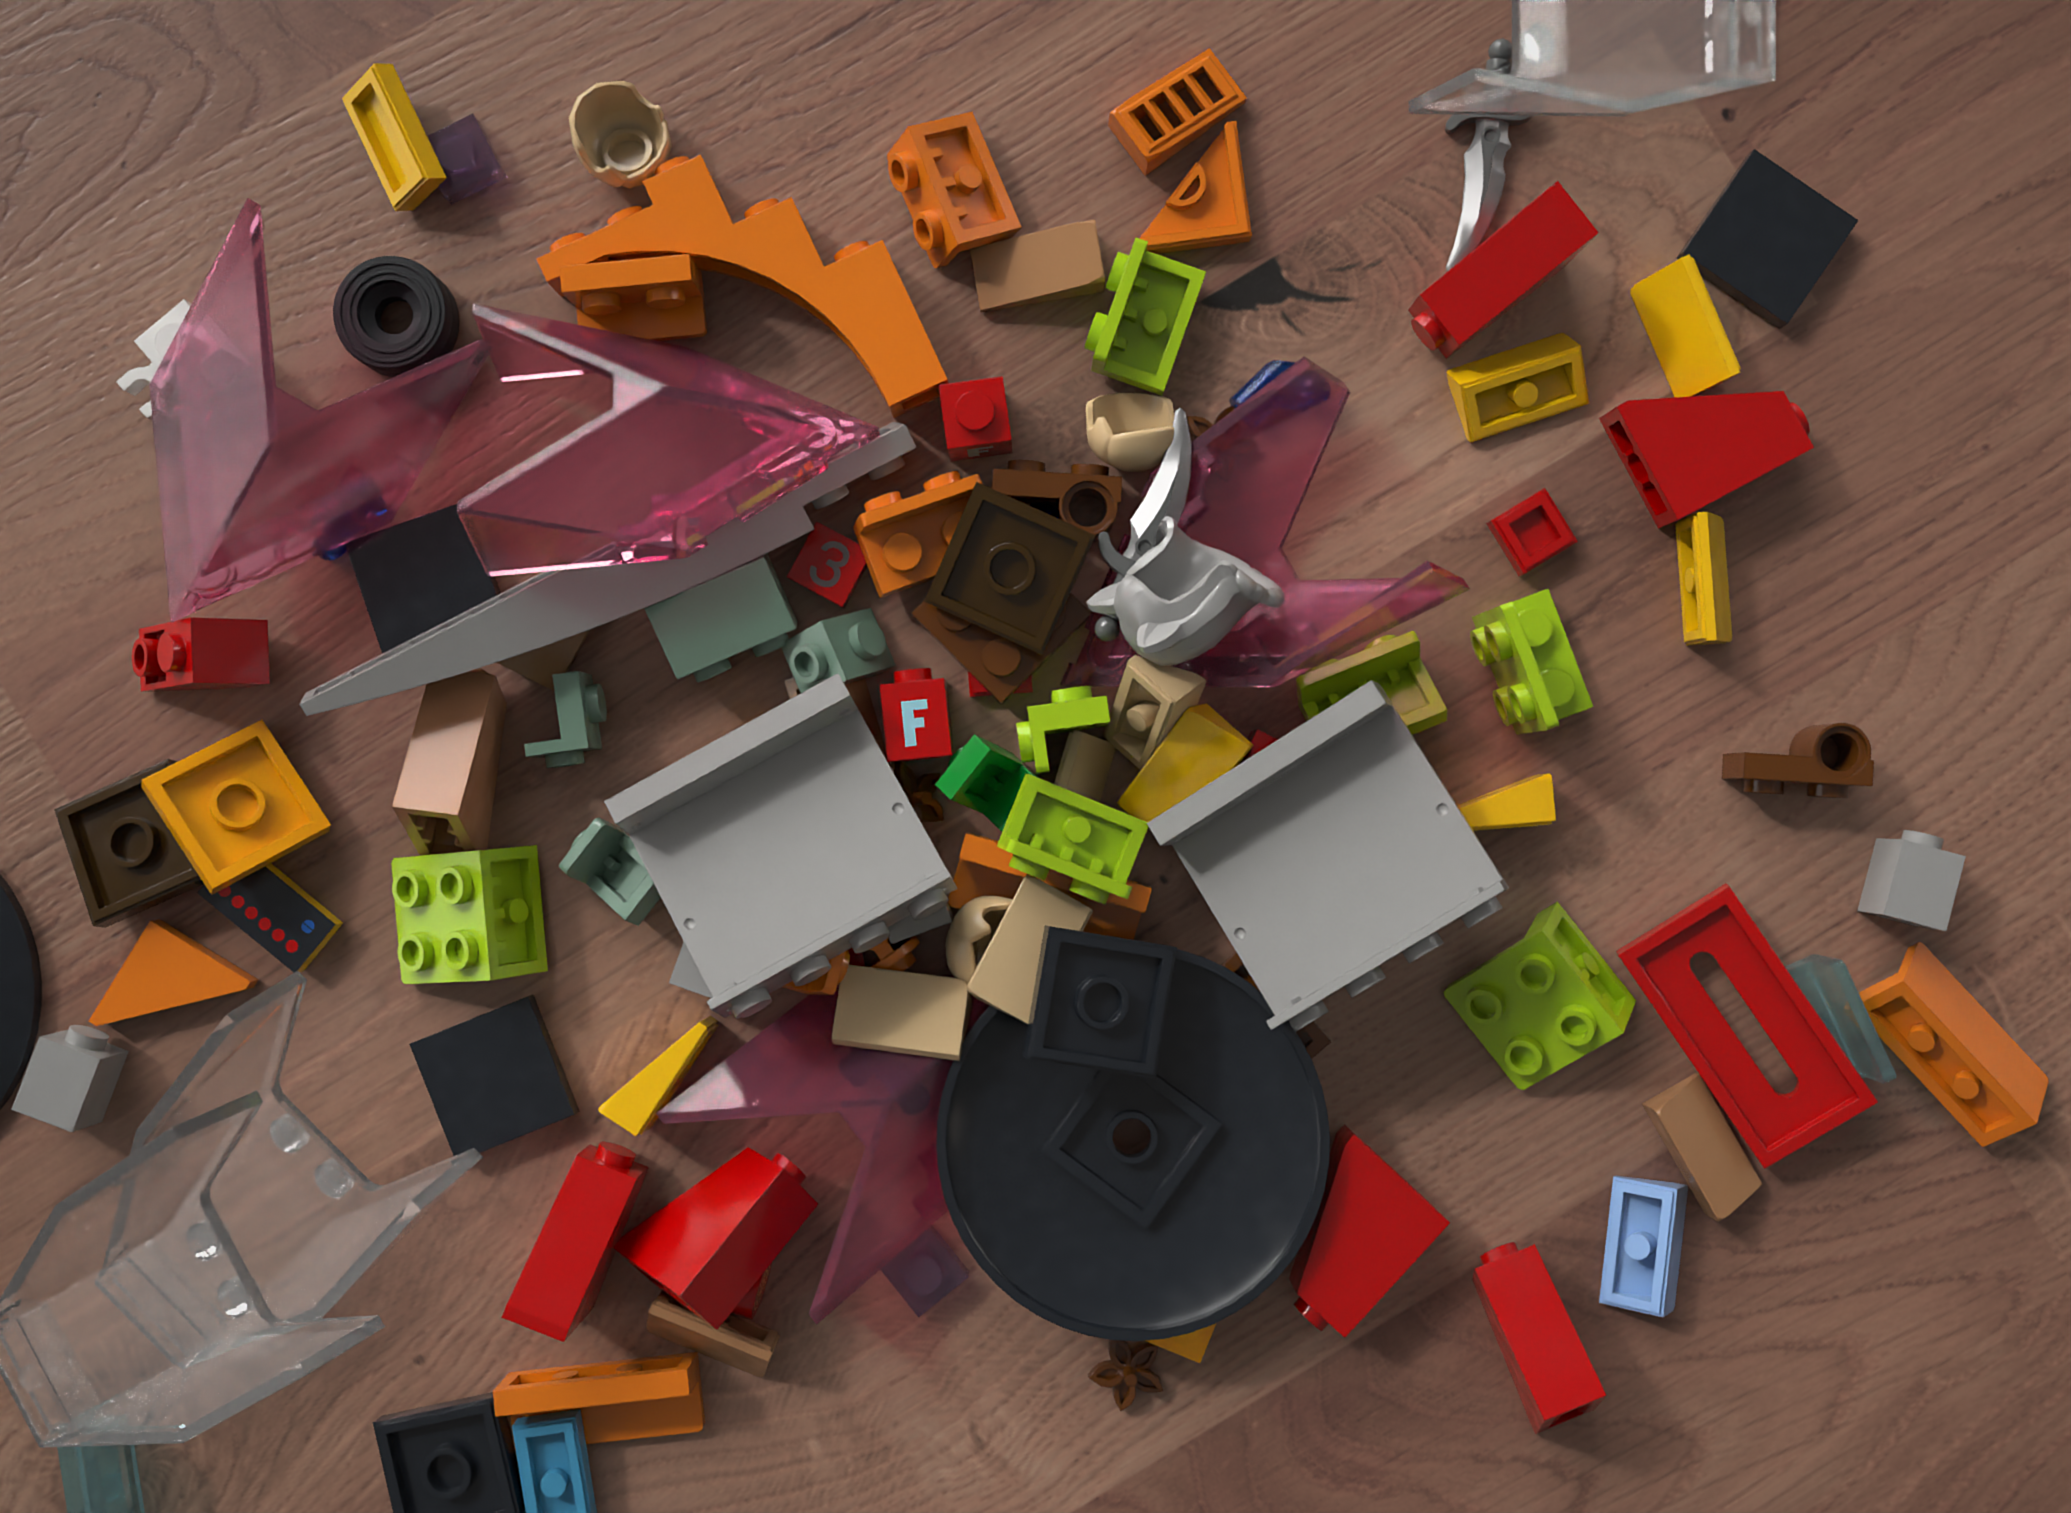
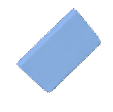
M1613 1176L1599 1303L1658 1317H1665L1674 1310L1688 1194L1687 1185Z

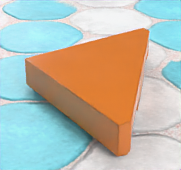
M1236 121L1227 122L1217 138L1200 160L1194 164L1168 198L1164 207L1139 239L1148 241L1146 251L1162 254L1250 242L1252 231Z
M160 919L150 920L88 1022L95 1026H100L254 988L259 979Z

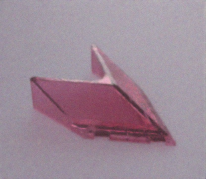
M247 198L149 384L171 623L329 552L331 549L390 524L487 363L493 348L491 344L480 339L320 410L314 409L276 387L263 237L265 226L261 205Z
M473 303V316L501 382L597 373L613 380V408L460 499L457 505V513L488 577L683 559L690 557L707 546L706 536L736 517L742 523L827 470L828 459L853 443L859 448L865 446L880 436L879 427L685 346Z
M1302 357L1191 442V477L1185 506L1177 524L1178 527L1192 540L1222 550L1249 564L1251 568H1255L1262 575L1267 576L1279 585L1285 597L1284 604L1279 608L1261 603L1257 604L1235 624L1215 647L1196 658L1180 664L1170 665L1202 676L1206 679L1205 687H1276L1470 590L1462 577L1428 560L1402 578L1299 579L1282 547L1350 395V391L1343 381L1306 357ZM1160 466L1150 473L1141 497L1145 498ZM1124 533L1117 550L1118 553L1124 554L1131 539L1130 535ZM1111 568L1101 589L1114 583L1117 573ZM1091 611L1092 614L1084 627L1090 630L1076 664L1069 662L1060 685L1067 687H1119L1128 660L1134 655H1140L1125 640L1121 629L1119 635L1113 641L1106 642L1099 639L1095 634L1094 628L1098 619L1104 617V615Z
M952 974L935 975L955 978ZM840 983L837 985L833 995L809 994L656 1113L664 1124L839 1112L866 1148L809 1311V1315L816 1325L948 1211L938 1172L936 1138L941 1096L954 1060L833 1044L832 1033ZM971 995L973 1008L966 1036L975 1022L990 1006L976 999L973 995Z

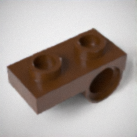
M1010 460L1007 463V469L993 468L992 489L1029 506L1059 508V519L1096 535L1093 543L1098 541V536L1101 532L1109 533L1112 529L1121 503L1122 476H1109V467L1099 464L1071 465V473L1045 472L1046 464L1040 461ZM1082 496L1094 497L1104 506L1106 516L1095 526H1081L1070 516L1069 507L1072 502Z
M1848 723L1812 725L1802 729L1793 738L1789 748V755L1748 752L1723 754L1722 779L1744 780L1743 792L1784 794V783L1807 784V796L1848 798V787L1873 786L1874 760H1871L1870 742L1861 729ZM1827 737L1834 740L1839 751L1838 760L1831 769L1823 763L1820 755L1821 745Z

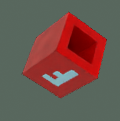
M1003 376L939 385L950 462L1012 453V440Z
M931 668L907 669L893 672L894 683L880 684L887 762L894 763L952 757L954 747L948 688L945 678L932 679Z

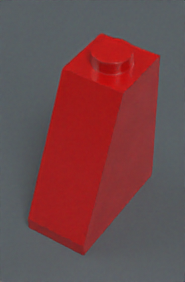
M1559 181L1555 182L1417 297L1408 309L1414 317L1411 320L1414 332L1427 348L1432 351L1438 348L1446 359L1561 271L1599 232Z
M1784 391L1628 400L1599 418L1658 529L1691 514L1814 448L1808 437L1810 426L1804 412L1797 404L1789 402Z
M1345 1124L1335 1135L1329 1153V1167L1320 1207L1307 1238L1297 1252L1289 1276L1293 1288L1300 1296L1293 1303L1298 1311L1320 1331H1323L1330 1324L1344 1338L1450 1224L1427 1199Z
M602 1141L598 1147L590 1144L576 1155L501 1318L565 1342L590 1313L616 1252L613 1247L622 1237L649 1168L634 1161L636 1154L633 1151L615 1143Z
M747 1147L621 1237L613 1248L650 1282L718 1330L817 1207L818 1203L801 1186L802 1182L806 1179V1175L790 1160L779 1153H776L769 1160Z
M1511 1242L1481 1255L1480 1259L1483 1265L1474 1269L1472 1280L1535 1434L1594 1411L1607 1395L1535 1244L1518 1250L1516 1243Z

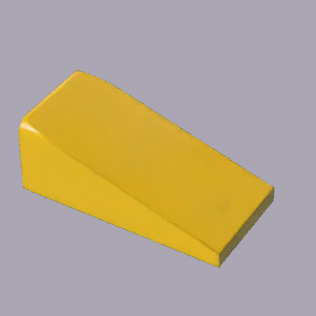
M1550 773L1530 776L1457 805L1473 831L1550 825L1552 821H1556L1553 781Z
M709 1016L697 1023L598 1108V1111L634 1136L644 1134L654 1126L719 1026L716 1024L718 1020Z

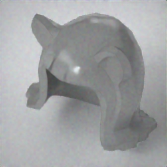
M1166 516L1158 525L1165 537L1162 542L1141 556L1127 571L1126 576L1121 582L1101 589L1087 601L1088 608L1092 612L1118 617L1120 629L1125 640L1138 655L1160 666L1180 664L1198 657L1215 647L1251 608L1259 603L1279 608L1284 604L1285 597L1281 587L1270 578L1262 575L1261 572L1251 568L1249 564L1235 556L1192 540L1180 530L1177 522L1172 517Z

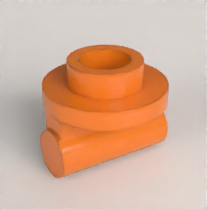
M915 935L896 944H891L888 937L877 946L869 949L875 951L877 957L865 967L904 971L917 960L911 951L920 941Z

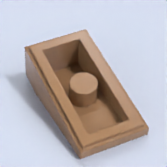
M1095 219L1070 223L970 249L980 313L1104 292L1105 275Z

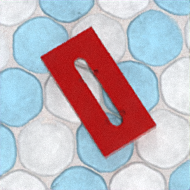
M1727 883L1616 951L1764 1169L1878 1103ZM1698 952H1708L1716 959L1795 1074L1797 1085L1792 1092L1781 1094L1771 1087L1692 972L1690 960L1693 955Z

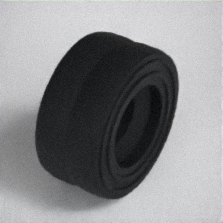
M382 256L367 260L347 274L335 295L333 320L340 341L354 358L382 375L393 378H412L424 375L441 365L455 346L459 334V313L455 299L447 286L438 277L416 261L398 256ZM396 301L409 303L413 311V320L409 328L400 334L386 333L381 324V316L384 309Z

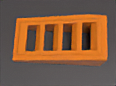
M1209 48L1133 95L1111 111L1108 127L1146 176L1246 103L1247 97ZM1204 72L1224 97L1216 103L1212 102L1195 79ZM1185 87L1202 109V112L1194 116L1177 92ZM1164 101L1168 103L1183 123L1175 129L1158 107ZM1146 114L1162 134V137L1156 141L1151 138L1139 121Z

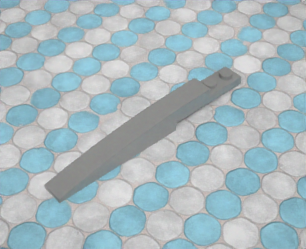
M891 422L673 535H670L662 518L655 514L306 692L299 705L306 716L405 691L532 651L653 605L720 576L814 530L803 507L804 505L812 502L815 509H820L842 499L849 493L846 486L847 483L868 473L871 480H876L898 470L905 465L901 455L917 447L905 424Z

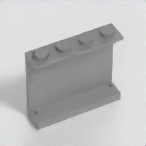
M838 673L604 801L615 824L629 834L713 998L707 1001L710 1009L724 1018L734 1014L736 1019L746 1018L757 1013L772 1002L769 993L791 981L794 982L795 986H802L818 979L831 969L830 959L850 948L855 953H861L877 946L890 936L889 926L909 915L917 921L936 913L946 906V902L949 901L946 895L958 889Z
M1372 680L1147 823L1160 846H1173L1275 1016L1266 1021L1271 1030L1287 1021L1290 1022L1295 1032L1329 1012L1322 1000L1345 987L1351 998L1385 979L1386 976L1380 966L1397 955L1403 953L1410 964L1442 945L1444 942L1437 931L1461 918L1468 929L1502 909L1503 907L1496 896L1509 889L1506 881L1380 684Z

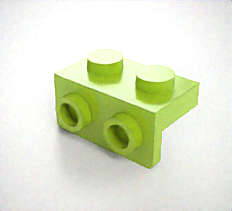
M1136 237L1130 255L1118 252L1106 284V289L1116 292L1108 315L1096 312L1084 349L1095 352L1092 360V372L1163 396L1206 271L1146 251L1148 241Z
M1410 631L1400 636L1385 635L1370 642L1364 650L1343 659L1331 658L1317 662L1305 674L1300 675L1296 679L1298 706L1306 722L1371 680L1381 685L1412 735L1447 721V708L1420 658V640L1415 631Z
M1079 686L1052 691V703L1027 706L1029 721L1016 723L1021 762L1035 761L1036 774L1048 773L1050 770L1045 735L1106 727L1110 723L1107 695L1092 697L1091 686Z
M1025 774L997 847L1013 854L1008 866L1042 880H1046L1050 869L1073 878L1069 888L1070 891L1106 905L1110 893L1128 900L1133 887L1126 885V882L1149 826L1146 821L1033 775Z

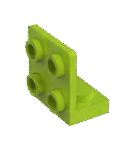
M1548 588L1472 617L1476 629L1470 631L1474 652L1483 666H1491L1499 689L1493 690L1495 707L1506 726L1513 724L1516 734L1547 731L1559 726L1558 720L1594 707Z
M537 845L400 857L392 860V893L395 900L398 935L397 953L400 962L401 980L404 984L491 981L548 971Z
M1558 901L1536 915L1522 940L1455 980L1444 991L1445 998L1520 1090H1525L1623 1034L1636 1003V999Z

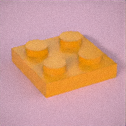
M263 720L142 779V789L211 895L328 833L331 827L325 814Z

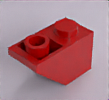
M190 617L140 628L139 638L135 641L132 649V666L135 674L140 677L141 692L232 689L270 684L268 620Z

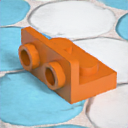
M973 111L908 126L888 152V171L891 182L895 189L902 193L913 219V231L916 241L923 250H926L934 268L947 266L961 251L1012 238L1022 228Z
M690 254L559 266L561 292L576 307L579 341L586 348L703 337L707 334L702 273Z
M959 471L948 472L923 484L925 492L902 499L900 492L894 491L873 498L863 505L866 512L858 516L853 530L879 598L935 578L976 482L983 484L979 474L961 479Z

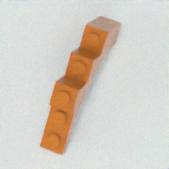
M701 154L692 159H689L687 156L672 158L656 168L655 176L642 181L653 205L644 209L641 206L622 209L608 219V226L586 236L584 233L566 235L556 240L550 246L551 252L536 258L547 283L561 297H564L565 295L561 292L559 266L690 254L699 270L717 272L746 280L773 291L805 309L831 329L856 355L873 378L893 418L939 398V385L948 384L945 372L883 240L869 245L868 241L852 243L834 255L835 262L824 266L792 197L782 202H779L776 198L761 201L744 213L745 219L734 223Z

